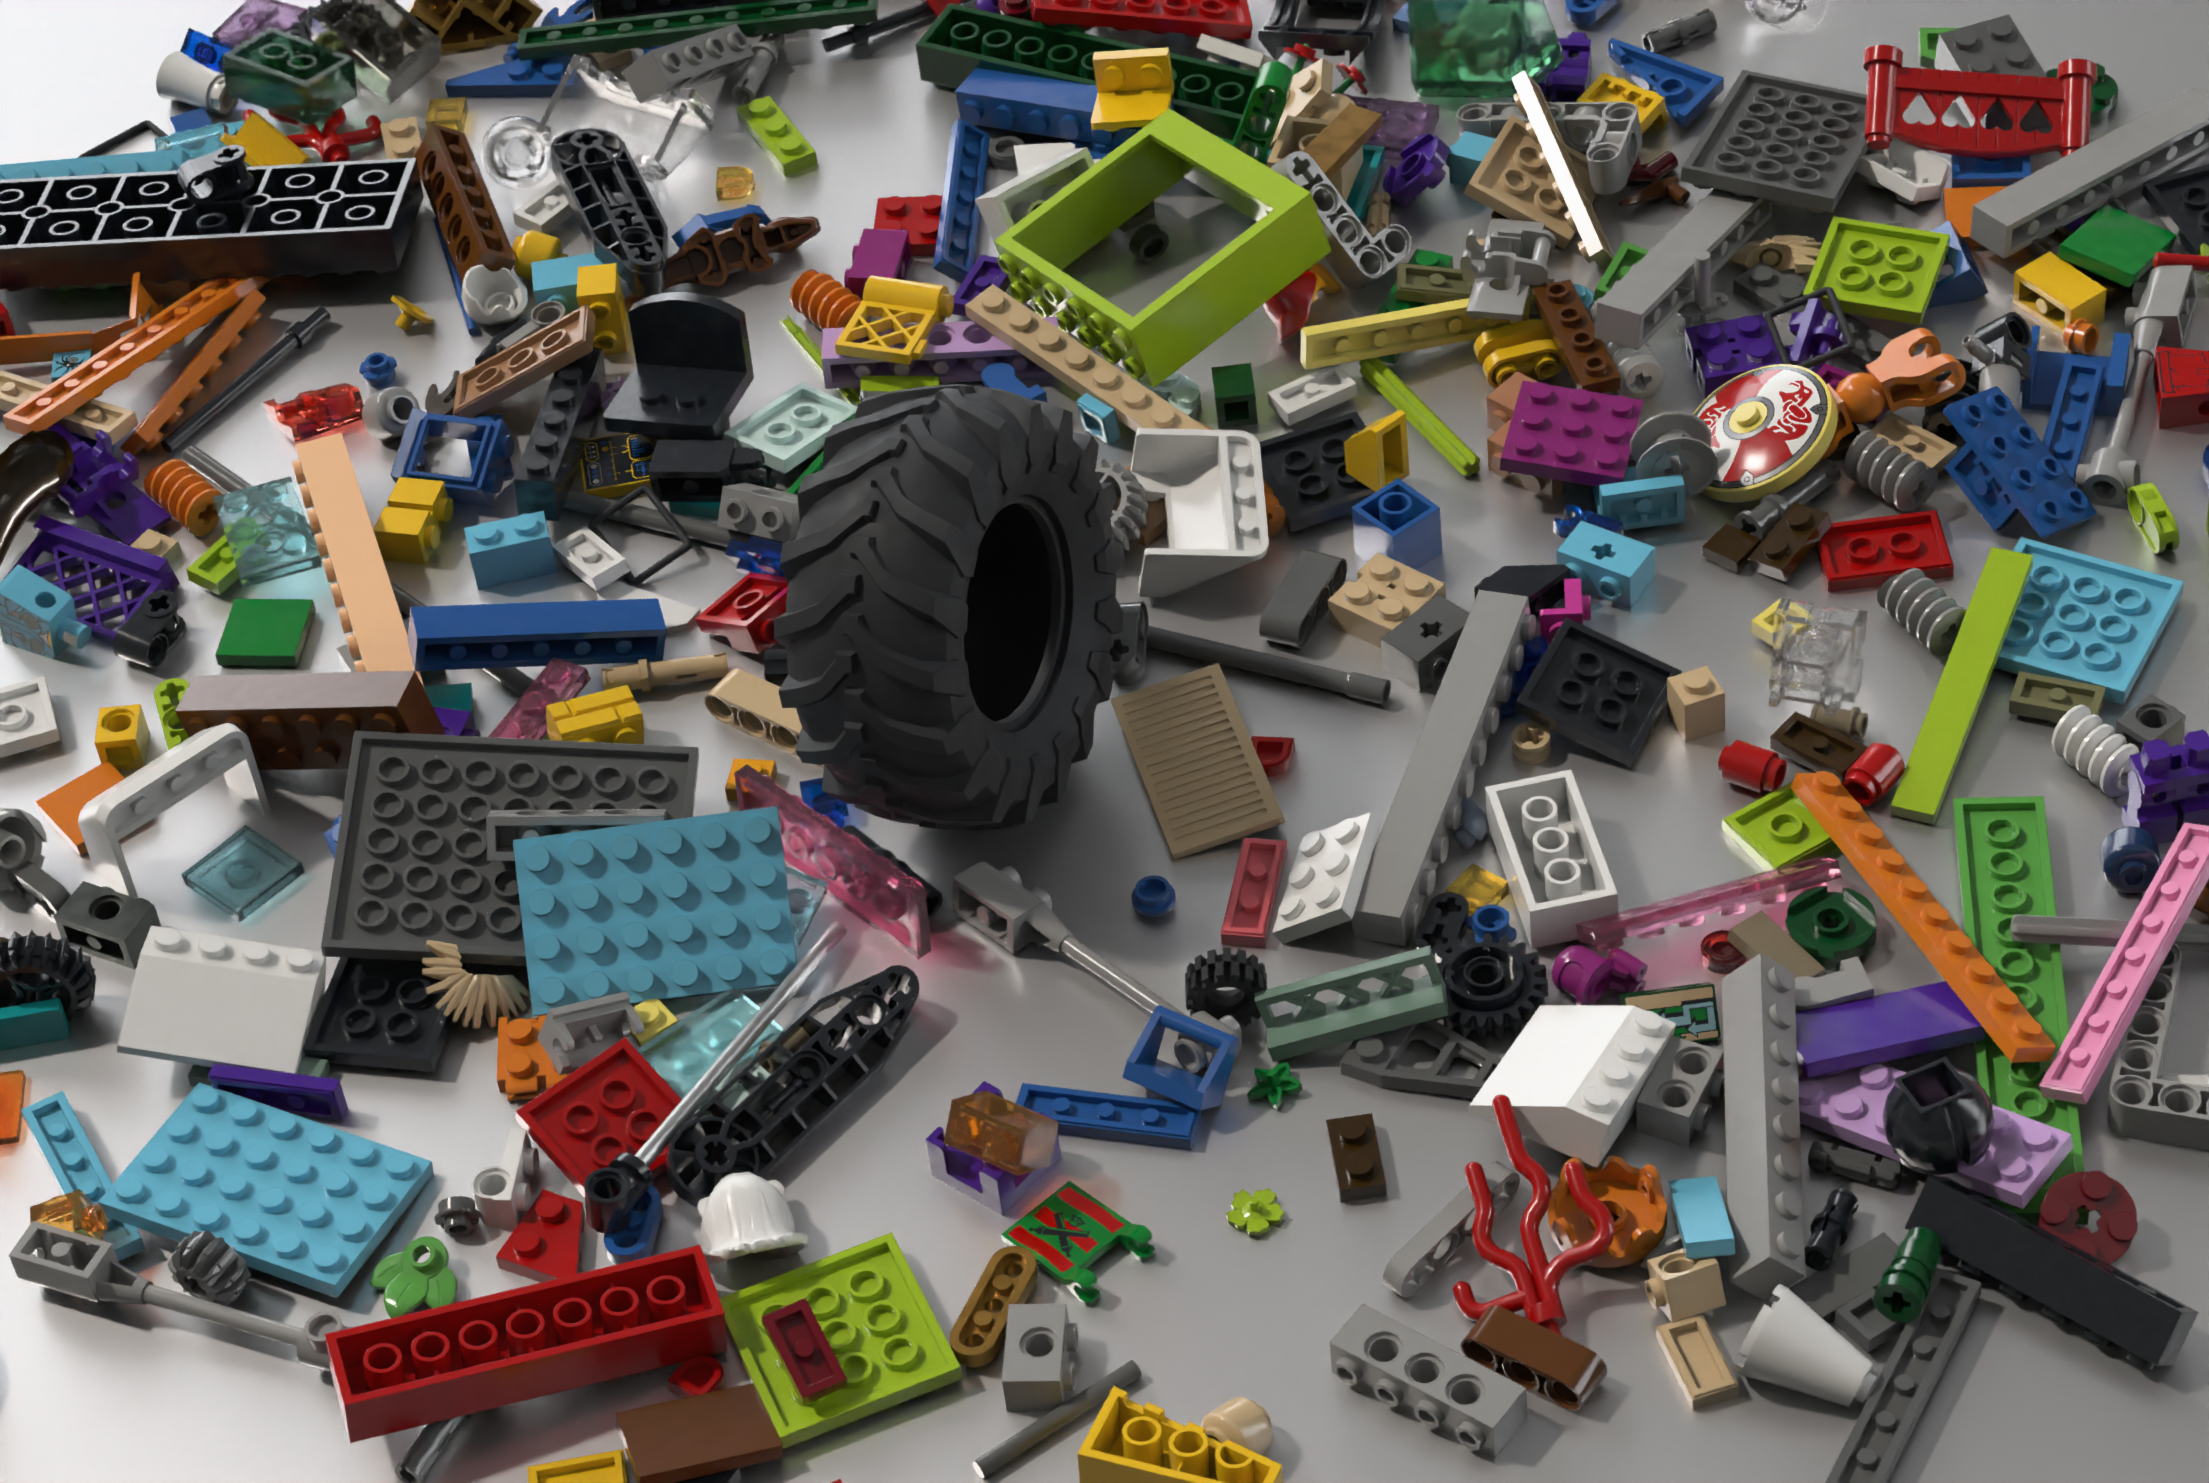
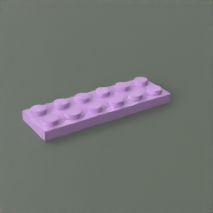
M1882 1063L1810 1078L1803 1072L1798 1077L1800 1124L1901 1162L1900 1157L1897 1153L1894 1154L1892 1146L1885 1137L1882 1115L1886 1098L1895 1085L1894 1078L1904 1075L1906 1072ZM1992 1105L1995 1123L1990 1146L1985 1155L1972 1166L1964 1161L1959 1162L1958 1172L1935 1176L1948 1177L1969 1189L2024 1209L2072 1150V1134Z

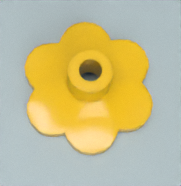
M393 295L391 297V301L401 310V314L395 322L401 329L408 331L414 321H422L426 324L433 323L434 319L418 306L411 304L400 296Z

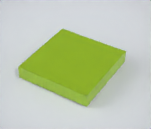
M1792 782L1722 819V831L1776 881L1838 848L1790 788Z

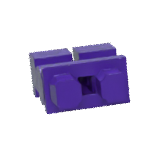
M1535 31L1532 37H1524L1523 49L1520 51L1518 69L1513 77L1525 70L1541 88L1546 102H1549L1550 96L1552 102H1577L1578 98L1588 89L1592 71L1591 39H1588L1587 34L1583 32H1572L1567 38H1553V35L1548 31ZM1512 81V102H1515L1513 95L1517 93V90Z
M2206 731L2189 732L2184 737L2183 744L2169 747L2167 741L2161 739L2145 741L2141 753L2129 755V766L2131 768L2128 773L2129 798L2128 805L2122 807L2121 815L2125 827H2140L2150 832L2156 839L2157 844L2160 845L2174 842L2176 830L2179 833L2184 822L2209 826V736Z

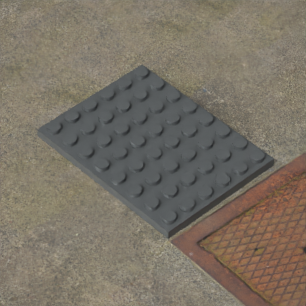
M354 731L321 943L322 955L326 957L422 961L423 958H439L426 946L427 940L456 944L461 955V963L527 966L515 861H487L486 817L491 810L667 809V820L693 817L699 748Z

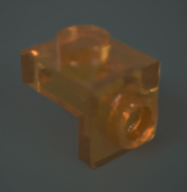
M80 1189L65 1195L55 1196L48 1201L30 1207L31 1223L36 1221L104 1241L103 1230L107 1228L105 1213L98 1203L94 1204Z

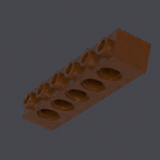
M431 124L414 158H417L420 178L461 282L463 283L467 271L477 265H484L493 272L499 271L501 268H506L511 272L517 260L465 133Z

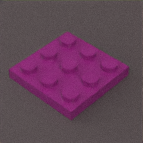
M1522 381L1500 459V470L1597 487L1599 485L1624 482L1631 457L1630 440L1639 425L1643 400L1620 395L1614 396L1590 392L1584 389L1548 385L1542 382Z

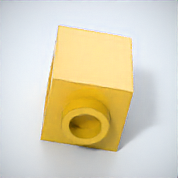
M141 704L99 708L94 744L101 764L108 760L118 771L141 769L147 762L150 731Z

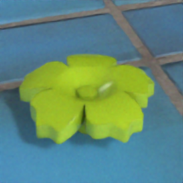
M1267 1188L1263 1191L1256 1190L1253 1197L1245 1190L1234 1193V1200L1231 1203L1232 1211L1226 1213V1218L1228 1219V1224L1237 1230L1243 1231L1247 1228L1249 1236H1260L1270 1230L1269 1225H1279L1285 1215L1280 1204L1276 1203V1193Z

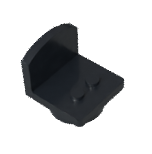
M690 292L656 294L634 303L628 315L636 365L603 413L606 431L636 434L640 445L653 454L657 440H724L723 433L730 429L729 417L754 379L744 311L723 300Z

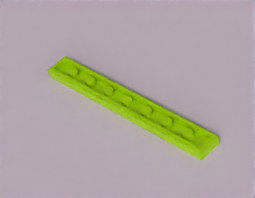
M1991 547L1893 798L1891 815L1935 824L2033 568V555Z

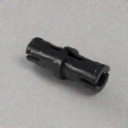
M1833 1190L1828 1196L1824 1210L1818 1213L1811 1223V1237L1804 1248L1805 1264L1813 1270L1824 1271L1828 1269L1833 1262L1837 1248L1844 1245L1850 1234L1849 1223L1859 1205L1855 1204L1858 1202V1199L1849 1190Z

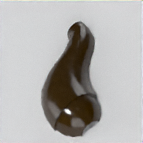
M32 430L14 441L0 454V566L13 539L27 519L41 506L56 498L60 490L67 485L73 473V450L68 441L56 431L41 430L35 432Z

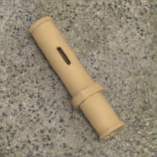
M726 651L718 654L647 663V659L638 660L639 664L601 668L604 691L628 685L630 690L642 689V692H650L651 687L724 678L729 673Z

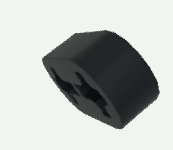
M1445 892L1432 898L1416 932L1415 949L1430 946L1435 958L1436 950L1450 953L1449 941L1453 940L1461 945L1467 931L1466 921L1469 917V905L1462 895L1454 892ZM1451 912L1447 922L1442 921V917H1446ZM1437 939H1442V944H1438L1436 948H1433Z

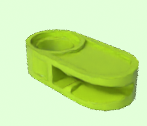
M2148 482L2128 488L2127 502L2131 517L2154 554L2162 553L2166 545L2169 550H2176L2179 547L2178 526L2156 486Z

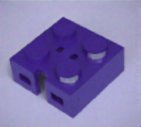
M1763 314L1685 328V354L1692 372L1696 373L1697 384L1704 400L1720 386L1745 372L1764 366L1782 364Z

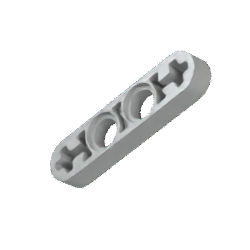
M1498 1161L1491 1163L1484 1169L1493 1198L1495 1216L1513 1199L1520 1184L1519 1174ZM1469 1185L1391 1258L1383 1274L1385 1286L1402 1297H1411L1473 1238L1472 1226L1476 1209Z

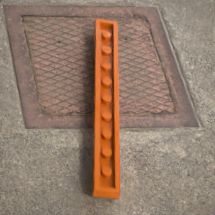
M263 276L230 277L228 280L226 278H211L3 415L6 429L22 435H26L32 430L35 432L47 430V428L68 414L72 415L77 408L89 400L101 396L104 390L116 382L128 378L131 372L143 364L155 360L158 354L170 346L182 342L185 336L197 328L209 324L212 318L224 310L236 306L238 301L247 296L254 288L257 290L263 288L264 284L271 279L264 278Z
M1827 771L1796 773L1790 788L2010 1062L2050 1061L2056 1045L2043 1031L2041 1025L2034 1020L2021 1004L2018 997L1998 976L1993 966L1980 954L1972 944L1971 939L1963 933L1949 916L1948 911L1931 894L1926 884L1913 872L1903 856L1891 845L1881 829L1873 823L1861 805L1855 801L1842 785L1840 779Z

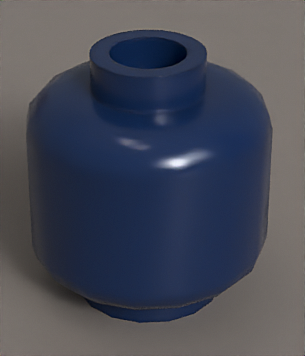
M2127 826L2118 828L2108 834L2101 844L2099 854L2103 875L2113 889L2131 894L2148 889L2162 864L2157 841L2150 832L2140 827Z

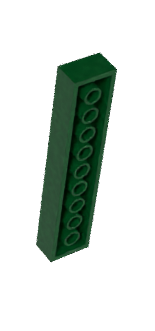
M952 3L947 5L915 44L920 79L953 88H958L975 68L1097 86L1092 61L1094 52L1152 49ZM1170 53L1175 86L1172 97L1175 112L1213 135L1233 141L1258 72Z

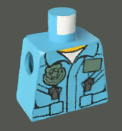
M17 565L0 583V630L4 643L50 659L57 658L69 644L79 649L86 646L91 637V627L77 621L74 599L69 593L20 565Z

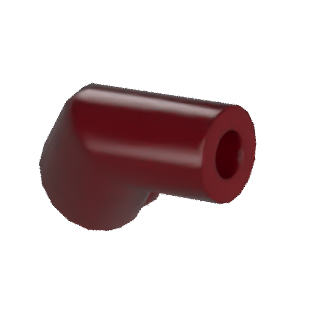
M1670 151L1663 153L1652 162L1641 164L1640 158L1637 156L1627 181H1657L1677 168L1678 160Z

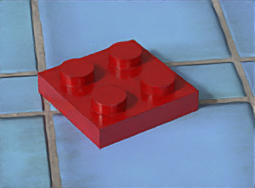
M943 195L878 198L874 229L909 230L912 256L935 255Z

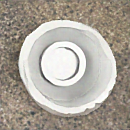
M477 265L470 268L465 274L461 297L464 309L473 321L486 325L506 324L514 321L525 309L528 303L527 288L508 269L501 268L499 271L493 272L484 265Z

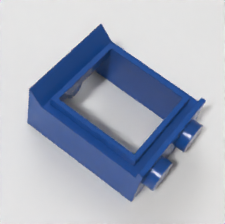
M413 406L390 475L395 483L399 477L444 481L448 498H451L453 503L492 508L496 493H500L503 487V471L506 461L512 457L514 452V437L502 419L491 421L426 413ZM427 435L481 442L470 478L416 471L417 465L422 466L426 459L423 447Z

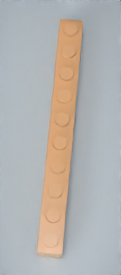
M342 433L295 444L299 460L292 462L297 485H300L299 489L305 509L313 507L306 510L312 533L320 532L314 534L320 558L328 556V558L322 559L328 583L336 581V583L330 584L335 607L344 606L343 609L338 610V615L343 633L352 632V634L346 635V640L352 660L360 658V660L354 662L356 672L415 671L408 643V635ZM415 671L416 674H417V676H418V678H419V680H420V682H421V684H422V686H423V688H424V684H423V681H422L420 672H419V671Z

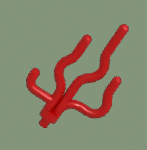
M261 69L256 73L257 81L269 98L267 104L269 115L275 121L301 128L304 134H293L286 137L299 148L316 151L323 163L349 161L350 150L348 147L375 141L382 135L380 126L382 122L375 115H370L366 118L365 123L368 128L338 134L336 131L342 127L346 120L344 109L338 103L326 99L318 86L313 82H309L304 86V93L318 111L331 116L322 126L321 133L314 121L306 114L282 108L285 102L283 93L267 70ZM247 109L244 111L243 119L245 122L252 112L256 113L254 110Z
M1498 1094L1492 1100V1106L1508 1156L1515 1170L1530 1181L1533 1189L1531 1200L1523 1213L1520 1223L1521 1242L1530 1269L1524 1260L1512 1252L1501 1249L1492 1240L1491 1231L1495 1217L1493 1198L1483 1167L1478 1162H1469L1465 1167V1176L1476 1209L1472 1226L1474 1246L1481 1258L1492 1266L1503 1269L1511 1274L1517 1291L1481 1304L1475 1300L1470 1284L1465 1281H1459L1453 1287L1454 1298L1461 1313L1471 1321L1477 1322L1488 1307L1500 1306L1513 1313L1524 1310L1526 1319L1562 1335L1560 1328L1566 1325L1567 1318L1559 1296L1558 1288L1560 1281L1573 1268L1592 1262L1604 1255L1614 1238V1219L1608 1207L1592 1194L1581 1164L1575 1161L1567 1163L1564 1168V1174L1571 1195L1577 1207L1594 1221L1596 1231L1591 1240L1564 1251L1548 1263L1539 1235V1226L1548 1210L1552 1197L1551 1182L1544 1167L1530 1157L1526 1150L1509 1097Z

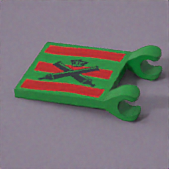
M1071 1181L1064 1184L1001 1234L1002 1241L1009 1246H1021L1030 1250L1035 1256L1036 1265L1063 1283L1084 1305H1090L1101 1296L1099 1290L1093 1287L1097 1283L1096 1275L1086 1268L1117 1243L1121 1242L1139 1261L1146 1260L1155 1252L1154 1246L1148 1243L1152 1239V1234L1147 1227L1130 1223Z

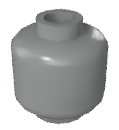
M395 386L372 394L365 401L362 408V419L365 428L372 436L379 440L391 441L403 437L412 407L420 409L417 399L405 388Z

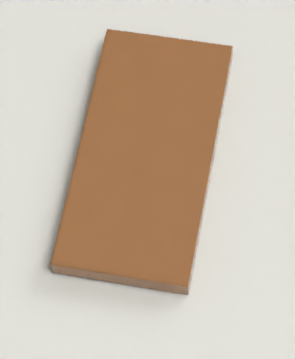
M589 305L580 307L458 375L453 410L454 416L473 418L592 352L595 314Z

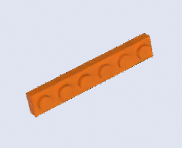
M256 288L235 306L119 447L125 453L129 452L134 456L142 448L149 452L160 441L163 434L159 429L163 424L167 427L171 426L184 411L179 407L181 402L185 400L189 403L203 388V385L198 381L203 375L208 379L223 363L218 358L221 353L224 352L228 355L242 340V337L238 335L239 331L242 328L248 331L261 317L262 314L257 309L266 300V297Z

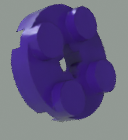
M1430 133L1419 136L1400 152L1399 155L1404 160L1397 169L1393 165L1389 167L1383 180V190L1402 207L1409 206L1427 187L1434 189L1442 182L1446 175L1442 167L1450 153V147L1436 135L1433 137Z

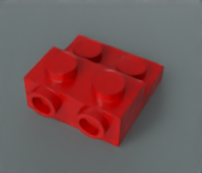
M754 572L748 573L695 618L700 631L727 636L733 650L759 654L765 652V649L772 648L778 643L774 638V619L786 613L787 581L783 576Z

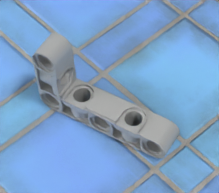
M1516 102L1470 103L1459 108L1456 114L1460 137L1464 131L1496 139L1510 115L1526 123L1530 122L1527 114L1524 115L1520 111ZM1547 102L1564 143L1580 153H1586L1593 192L1607 195L1622 190L1626 185L1642 145L1638 107L1630 102Z

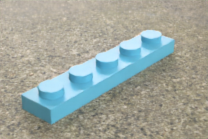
M61 1091L21 1109L24 1120L84 1235L112 1243L118 1261L144 1250L143 1241L136 1227L100 1214L98 1201L112 1186V1182L64 1092Z

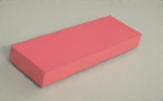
M1243 838L1221 930V943L1223 945L1266 948L1288 853L1287 841Z

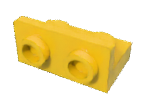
M1602 72L1577 100V102H1630L1638 107L1641 134L1651 124L1663 128L1668 123L1664 97L1654 91L1645 90L1629 83L1623 78H1617L1605 72Z

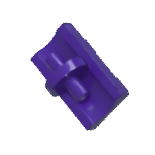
M1819 298L1808 299L1805 311L1792 313L1789 327L1790 332L1796 339L1794 345L1784 346L1791 365H1798L1846 344L1843 333L1838 330L1840 325L1836 315L1825 310ZM1826 362L1809 368V370L1817 373Z

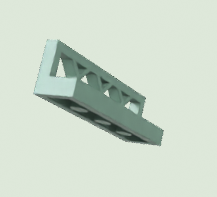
M1430 946L1255 993V1003L1266 1026L1267 1049L1273 1062L1448 1015L1446 985ZM1425 964L1429 976L1414 980L1402 976L1406 968ZM1372 977L1384 981L1380 989L1367 991L1358 987L1362 980ZM1327 989L1340 993L1336 1001L1328 1003L1314 999L1318 992ZM1283 1001L1297 1005L1293 1012L1274 1017L1270 1007L1272 1004Z

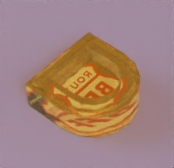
M743 166L717 168V201L741 199L749 196L754 191V177L749 168Z

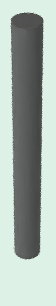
M1130 1360L973 1461L975 1471L981 1478H985L1106 1400L1113 1386L1123 1389L1142 1376L1138 1365L1133 1360Z

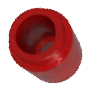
M1735 740L1731 746L1726 745L1723 748L1718 760V770L1722 771L1723 781L1765 794L1767 791L1773 792L1781 787L1786 775L1787 762L1780 759L1776 752L1741 740Z
M1882 743L1871 744L1847 770L1843 786L1861 806H1869L1872 803L1879 802L1904 773L1905 764L1901 754L1890 745Z

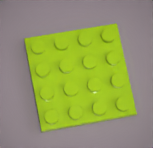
M892 1232L719 1298L725 1313L726 1329L751 1383L754 1384L775 1426L783 1449L963 1379L961 1366ZM806 1298L847 1378V1386L803 1406L762 1325V1317Z

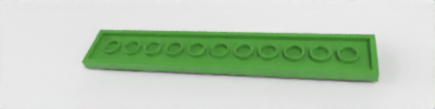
M2044 796L1953 798V820L1964 934L1971 939L1972 944L1980 954L1993 966L1998 976L2018 997L2021 1004L2034 1020L2041 1025L2043 1031L2056 1045L2050 1061L2011 1063L1986 1031L1985 1039L1974 1042L1977 1081L1985 1089L1992 1105L2072 1134V1150L2024 1209L1988 1196L1989 1200L2038 1225L2039 1208L2048 1189L2057 1180L2068 1174L2079 1171L2085 1172L2077 1103L2045 1098L2042 1096L2039 1087L2069 1032L2060 944L2015 942L2011 939L2010 932L2011 920L2016 914L2057 916ZM2085 1208L2077 1210L2080 1217L2074 1222L2075 1225L2088 1224L2089 1212Z

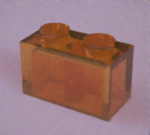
M984 1090L952 1100L943 1143L1019 1176L1050 1166L1059 1122Z

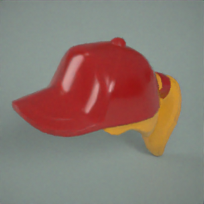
M1319 262L1263 304L1266 314L1277 328L1279 344H1282L1285 339L1297 333L1306 324L1310 315L1311 304L1317 300L1319 291L1323 293H1337L1342 289L1341 284Z

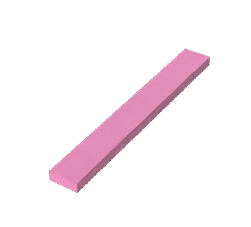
M2184 822L2042 1079L2039 1087L2043 1097L2087 1104L2209 879V826Z

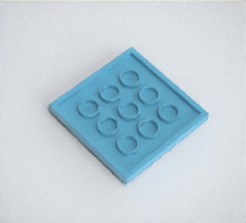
M2021 537L2013 551L2033 555V568L1994 668L2019 674V671L2103 686L2106 687V700L2124 704L2183 594L2184 581Z

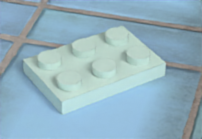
M801 382L724 432V440H736L737 448H759L764 455L765 463L763 464L785 474L824 448L825 437L832 426L852 420L856 414L857 406Z

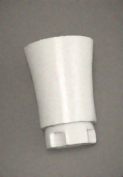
M181 51L170 53L162 62L157 73L156 90L163 99L180 101L200 108L204 107L205 110L210 112L227 114L235 108L240 97L238 92L239 84L236 81L196 62Z

